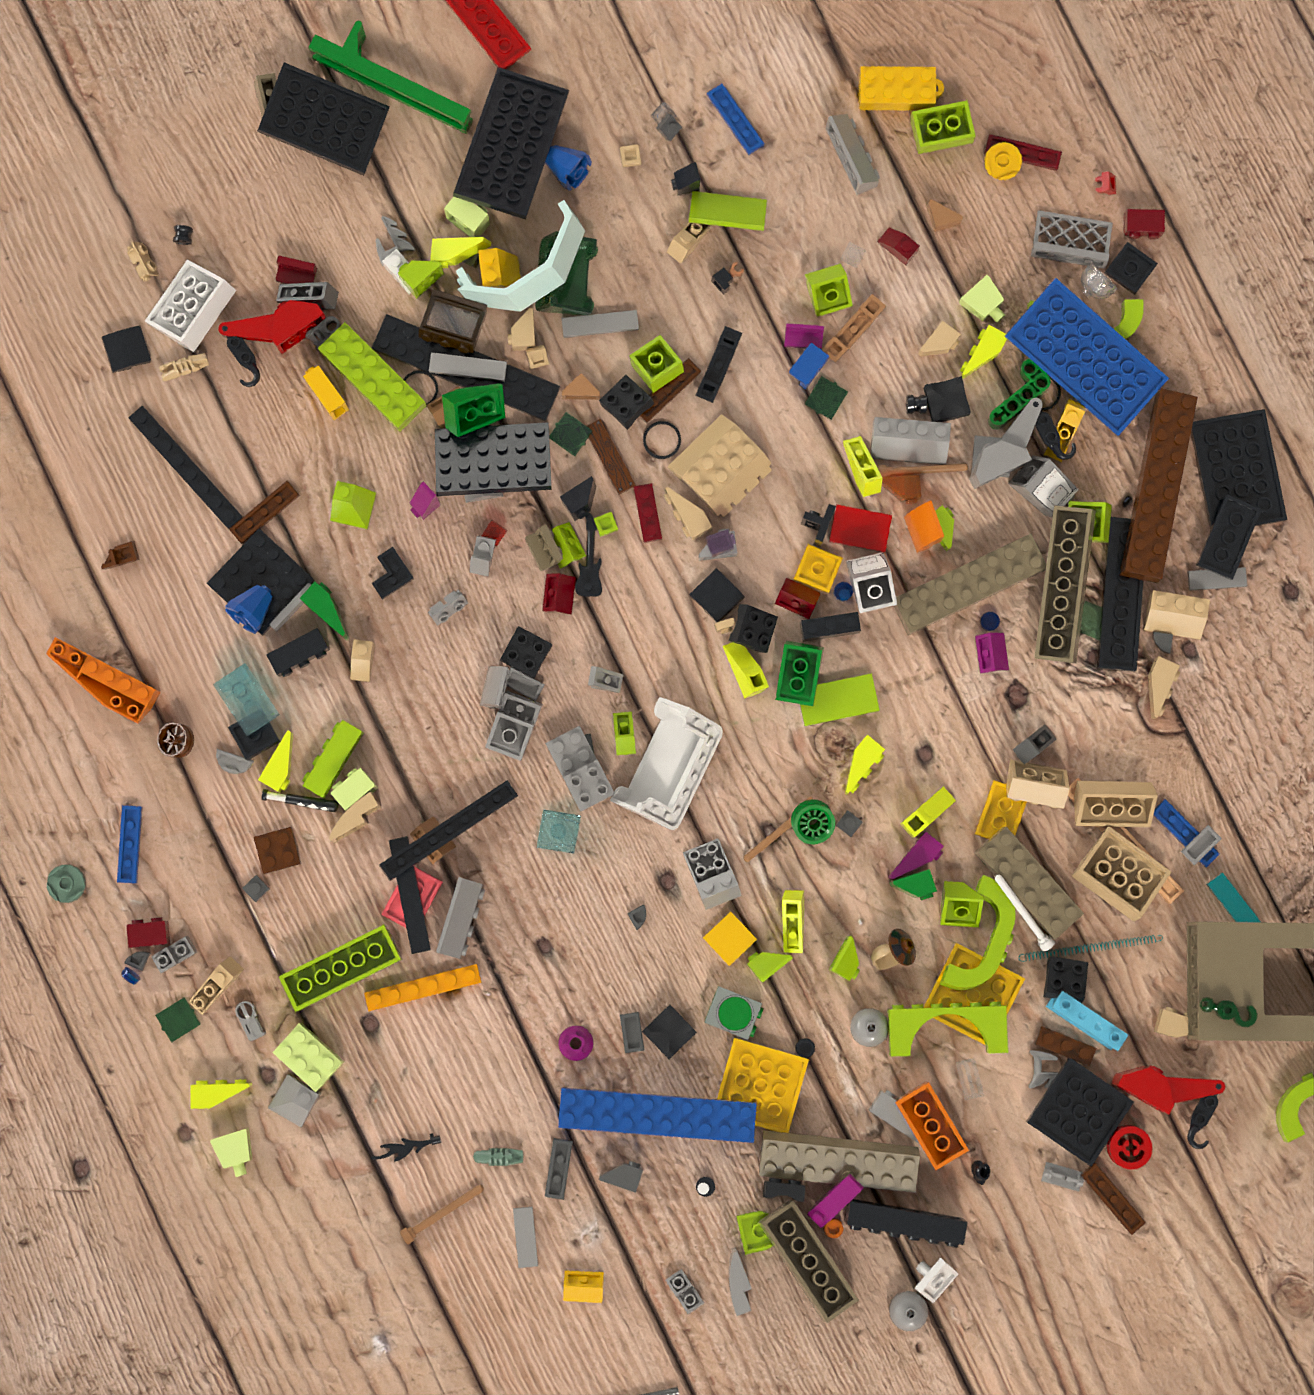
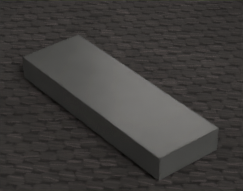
M553 1138L545 1197L564 1200L573 1141Z

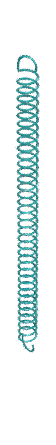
M1076 946V948H1075L1076 954H1077V947H1078L1079 952H1080L1079 946Z

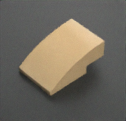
M372 792L361 797L342 815L330 834V841L336 843L369 824L365 817L382 808Z

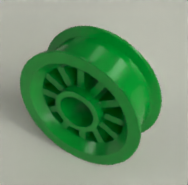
M810 799L803 801L794 809L791 816V825L796 836L802 842L812 845L820 844L829 839L834 832L835 817L826 803ZM817 819V822L815 824H809L811 820Z

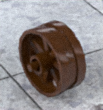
M170 722L164 725L157 736L159 750L162 754L169 757L182 758L187 756L194 746L193 731L185 724ZM181 727L184 732L179 735ZM174 747L176 750V754L171 753Z

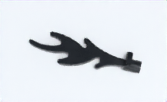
M433 1133L429 1134L430 1140L413 1141L402 1138L401 1140L405 1142V1145L396 1143L381 1145L380 1148H389L390 1151L381 1156H372L371 1159H383L397 1153L398 1156L394 1159V1162L405 1158L413 1150L414 1146L417 1147L416 1153H418L429 1144L442 1143L440 1135L434 1137Z

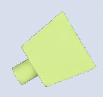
M988 275L980 280L959 301L960 305L981 321H984L990 315L998 323L1005 316L999 309L1004 298Z
M249 1128L210 1140L224 1169L233 1166L236 1177L247 1174L244 1162L252 1160Z

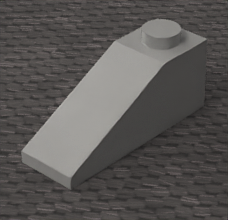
M888 1090L885 1093L880 1091L869 1111L919 1143L895 1103L897 1096Z

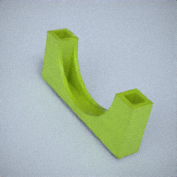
M971 1002L970 1006L962 1007V1003H950L951 1007H943V1003L931 1004V1008H923V1004H911L912 1008H904V1005H892V1009H887L889 1056L891 1057L911 1056V1045L920 1027L931 1018L943 1014L959 1015L972 1022L984 1039L986 1053H1008L1007 1010L1005 1005H1001V1002H989V1006H982V1002Z

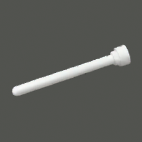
M996 875L995 881L1037 936L1038 946L1042 951L1051 949L1055 944L1053 938L1043 933L1001 875Z

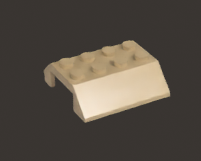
M721 414L667 468L680 481L683 480L708 505V508L715 515H721L724 518L733 509L730 504L733 503L736 506L746 496L744 490L746 489V491L750 492L760 482L757 479L758 476L764 479L772 471L769 467L772 463L764 452L735 423Z

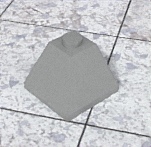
M287 1074L268 1108L302 1128L322 1093L315 1092L310 1086Z

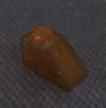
M920 474L883 477L882 487L899 501H906V504H915L917 500L921 499Z

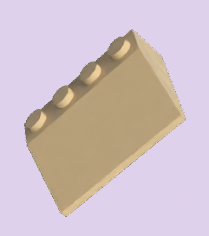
M1108 826L1072 874V877L1135 922L1143 916L1171 871Z

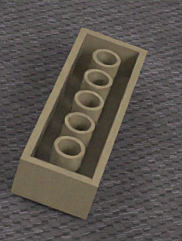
M1002 827L974 852L995 876L1001 875L1032 918L1053 939L1056 940L1084 914L1007 827Z
M793 1200L787 1201L758 1222L823 1322L828 1323L859 1301Z

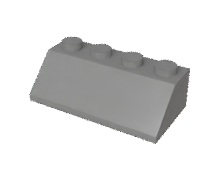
M848 114L830 116L827 120L826 131L856 195L877 187L880 179L879 173L871 165L872 159L870 154L864 151V142L862 137L856 134L854 120L849 119Z
M875 417L873 420L870 455L873 459L946 465L951 423Z
M458 877L436 950L437 953L458 959L466 956L469 946L466 945L468 937L471 938L474 926H471L473 918L477 919L480 910L477 904L479 900H483L485 894L483 884Z

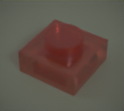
M491 520L481 536L496 539L495 546L497 547L508 530Z

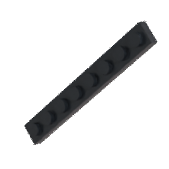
M143 405L128 417L228 529L243 518Z
M506 780L380 863L379 867L389 881L393 880L517 798V793L508 780Z

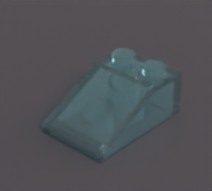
M246 663L213 684L247 736L280 715Z

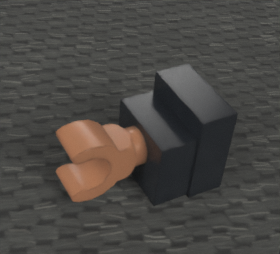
M738 262L732 264L729 272L723 267L712 276L711 282L723 295L729 291V284L732 283L733 278L741 276L744 272V269L739 272L735 271L734 268Z

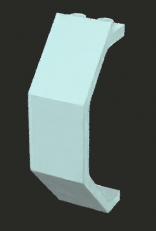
M565 200L558 203L564 214V221L549 257L544 264L507 288L477 286L469 274H466L463 267L456 270L459 276L457 281L461 286L457 290L464 298L487 305L488 308L521 312L564 284L585 233L579 219Z

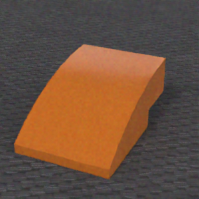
M931 500L905 515L904 519L917 553L940 543L945 537Z

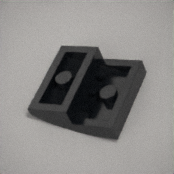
M140 325L101 337L112 373L129 370L133 366L151 362Z
M717 568L689 594L716 622H720L745 598Z

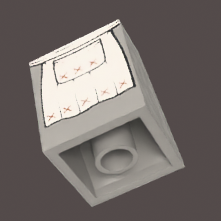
M1032 455V460L1025 464L1008 484L1045 516L1053 517L1054 505L1065 506L1067 502L1075 497V493L1079 489L1050 459Z
M883 552L846 561L859 613L897 605L891 570Z

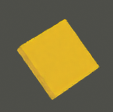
M807 544L793 580L829 594L843 558Z
M729 912L703 937L728 966L757 940L732 912Z

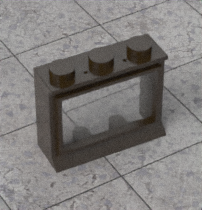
M433 289L419 327V337L427 342L433 341L443 347H452L460 352L473 354L486 318L487 305Z

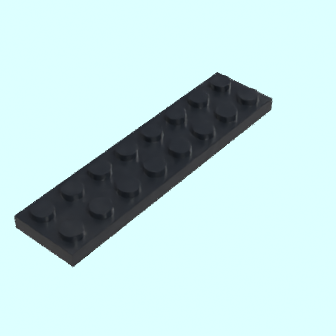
M1110 518L1097 668L1136 672L1144 580L1120 575L1131 522L1129 518Z

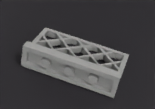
M1038 210L1031 257L1105 269L1109 261L1112 223ZM1041 217L1049 218L1052 224L1045 228L1041 223ZM1062 220L1070 224V227L1066 230H1063L1058 224ZM1079 224H1086L1089 230L1082 234L1077 226ZM1053 226L1060 232L1054 238L1048 231ZM1105 227L1107 228V233L1101 237L1095 229ZM1072 229L1079 235L1073 241L1066 234ZM1091 232L1097 238L1093 243H1090L1085 237ZM1045 233L1050 240L1046 243L1038 242V236ZM1063 236L1068 244L1061 246L1056 240ZM1082 239L1087 247L1079 249L1074 243ZM1100 242L1105 248L1104 253L1097 252L1093 246Z

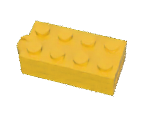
M860 67L859 110L917 111L932 108L936 105V99L940 98L944 92L943 82L936 79V67Z

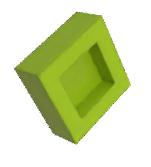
M612 512L594 518L600 537L618 531Z

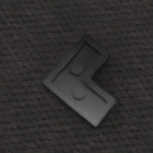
M394 547L377 556L387 573L371 584L383 600L414 580V577Z

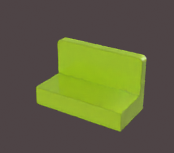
M570 522L558 525L552 529L554 541L563 553V559L558 563L560 569L586 556Z

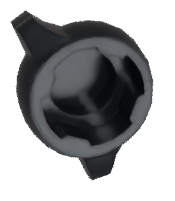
M980 1160L974 1161L971 1170L973 1178L978 1184L983 1185L990 1176L989 1165L982 1163Z

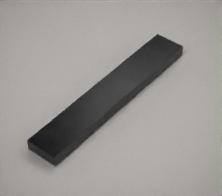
M408 836L389 840L392 856L409 845ZM413 866L397 876L396 880L411 953L416 954L430 951L431 947L415 868Z

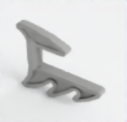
M382 216V221L395 244V247L385 251L380 240L376 238L377 253L382 266H384L382 261L394 250L397 249L399 252L415 251V248L408 241L399 238H407L408 236L403 231L392 227L397 226L395 221Z
M1030 1050L1029 1053L1034 1058V1074L1028 1087L1040 1086L1049 1079L1047 1084H1045V1088H1049L1059 1072H1041L1042 1060H1058V1058L1049 1053Z

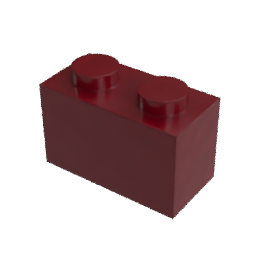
M1127 209L1124 213V236H1129L1130 239H1138L1141 236L1148 237V239H1159L1165 232V210Z
M163 917L151 918V922L144 923L143 919L132 920V924L126 925L128 948L170 944L169 922L163 921Z

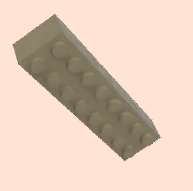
M1054 505L1035 650L1036 659L1067 663L1077 662L1096 511L1093 509Z
M1028 534L896 597L897 605H894V608L909 636L1045 571L1046 562L1032 534Z
M763 1130L759 1176L838 1184L851 1174L863 1187L915 1193L920 1152L919 1147Z

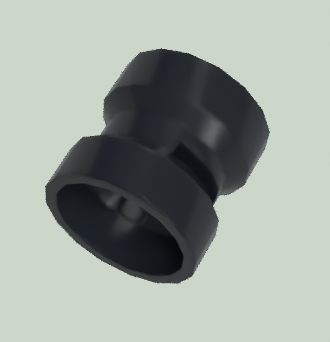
M907 395L906 413L913 414L914 412H919L920 414H926L927 396L920 395L915 397L914 395Z

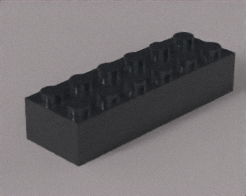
M852 1199L847 1204L844 1222L852 1230L861 1231L862 1228H867L870 1233L881 1234V1231L887 1232L888 1236L898 1238L902 1234L906 1235L908 1239L915 1241L925 1238L928 1243L939 1244V1241H942L947 1246L958 1248L959 1245H964L968 1221L961 1217Z

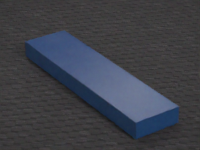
M723 83L707 93V97L748 155L764 146V142Z
M1166 799L1155 808L1153 816L1184 847L1199 834ZM1213 847L1199 862L1206 868L1220 853Z
M122 805L117 873L118 883L138 882L142 806Z

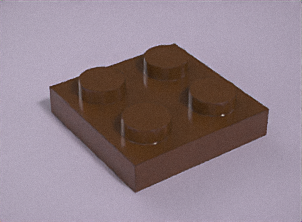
M292 827L253 837L263 874L301 864Z

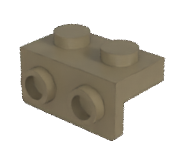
M547 525L539 527L535 533L525 537V541L540 571L557 565L563 559L562 550L556 545L554 534L551 529H548Z

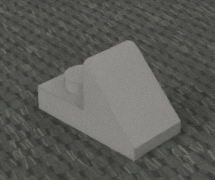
M477 535L474 552L470 561V573L489 576L496 539Z
M591 666L588 685L593 689L620 693L623 674Z

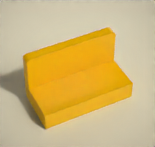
M565 1270L563 1300L602 1303L604 1272Z

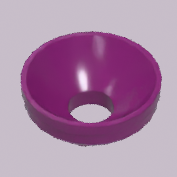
M574 1025L566 1028L561 1033L558 1045L564 1057L572 1061H580L590 1055L594 1041L591 1033L586 1028ZM572 1038H579L582 1045L579 1049L571 1048L570 1041Z

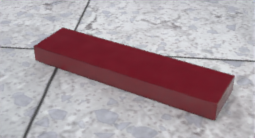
M989 134L984 154H986L991 146L1006 142L1018 148L1022 156V163L1054 171L1058 170L1062 151Z

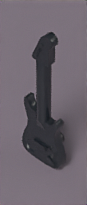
M588 513L585 517L587 520L586 530L588 531L586 566H582L581 563L578 564L580 576L576 582L575 592L579 596L599 597L602 594V585L599 579L602 559L599 558L597 564H594L595 531H597V527L592 514Z

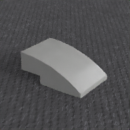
M488 667L480 706L501 709L510 673L508 667Z
M506 691L502 707L497 712L485 748L521 761L543 704Z
M735 1247L732 1249L729 1262V1288L736 1316L751 1311L745 1291L752 1288Z

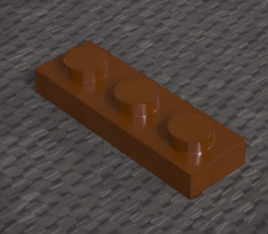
M1041 1026L1035 1041V1045L1067 1058L1070 1057L1087 1066L1091 1065L1097 1049Z

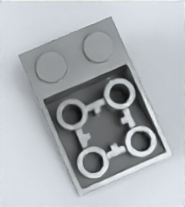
M719 839L683 852L706 910L742 896Z

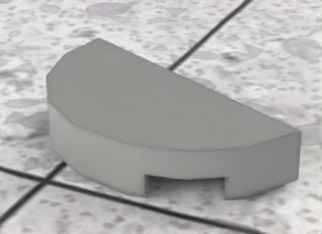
M217 749L216 758L218 764L228 773H244L254 763L253 760L247 761L244 757Z

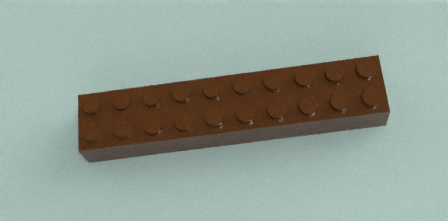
M1163 388L1155 394L1120 575L1153 583H1158L1163 578L1198 399L1197 396Z

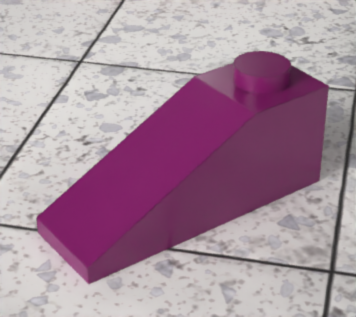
M424 481L419 485L409 502L412 507L410 511L416 518L420 516L423 520L440 506L437 496Z
M924 832L888 878L894 879L933 861V859L937 861L943 854L941 849L944 846L930 834Z
M849 1174L821 1197L807 1215L822 1228L859 1194L864 1187Z

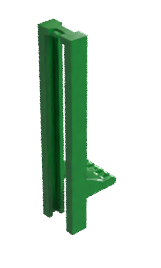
M361 21L355 22L343 47L316 34L314 35L308 47L309 50L315 52V55L312 57L314 61L462 133L467 134L473 123V118L470 117L471 109L362 57V45L366 35Z

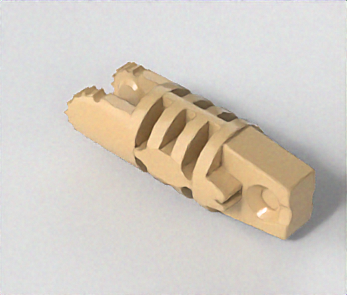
M203 353L190 355L188 358L184 357L178 359V361L159 366V370L164 373L162 374V380L166 382L181 377V375L190 374L192 371L196 372L208 366L209 363L206 354Z

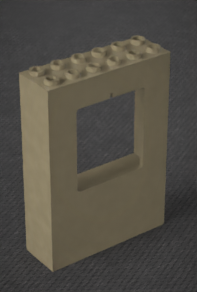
M1186 922L1187 1039L1216 1041H1314V1016L1264 1014L1263 950L1265 948L1314 949V923ZM1205 997L1212 998L1217 1004L1222 1000H1229L1236 1005L1243 1021L1249 1018L1246 1007L1251 1005L1257 1011V1020L1250 1027H1240L1236 1025L1233 1019H1220L1215 1011L1209 1013L1202 1011L1200 1001Z

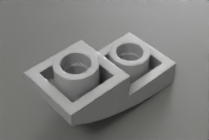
M185 936L153 955L152 959L160 973H163L196 954L197 950L189 936Z
M682 1269L665 1280L688 1315L704 1304Z

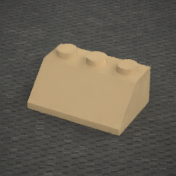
M1153 590L1148 596L1143 631L1173 634V636L1201 640L1208 618L1210 599Z
M1010 760L1006 785L1007 798L1014 801H1027L1034 805L1043 804L1051 808L1064 809L1070 790L1067 770L1033 763H1026L1024 765L1022 761Z

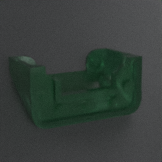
M558 231L542 238L539 247L538 267L547 261L558 236ZM582 238L565 283L535 302L537 311L589 315L592 313L594 302L591 297L587 296L589 261L596 257L598 253L597 239Z

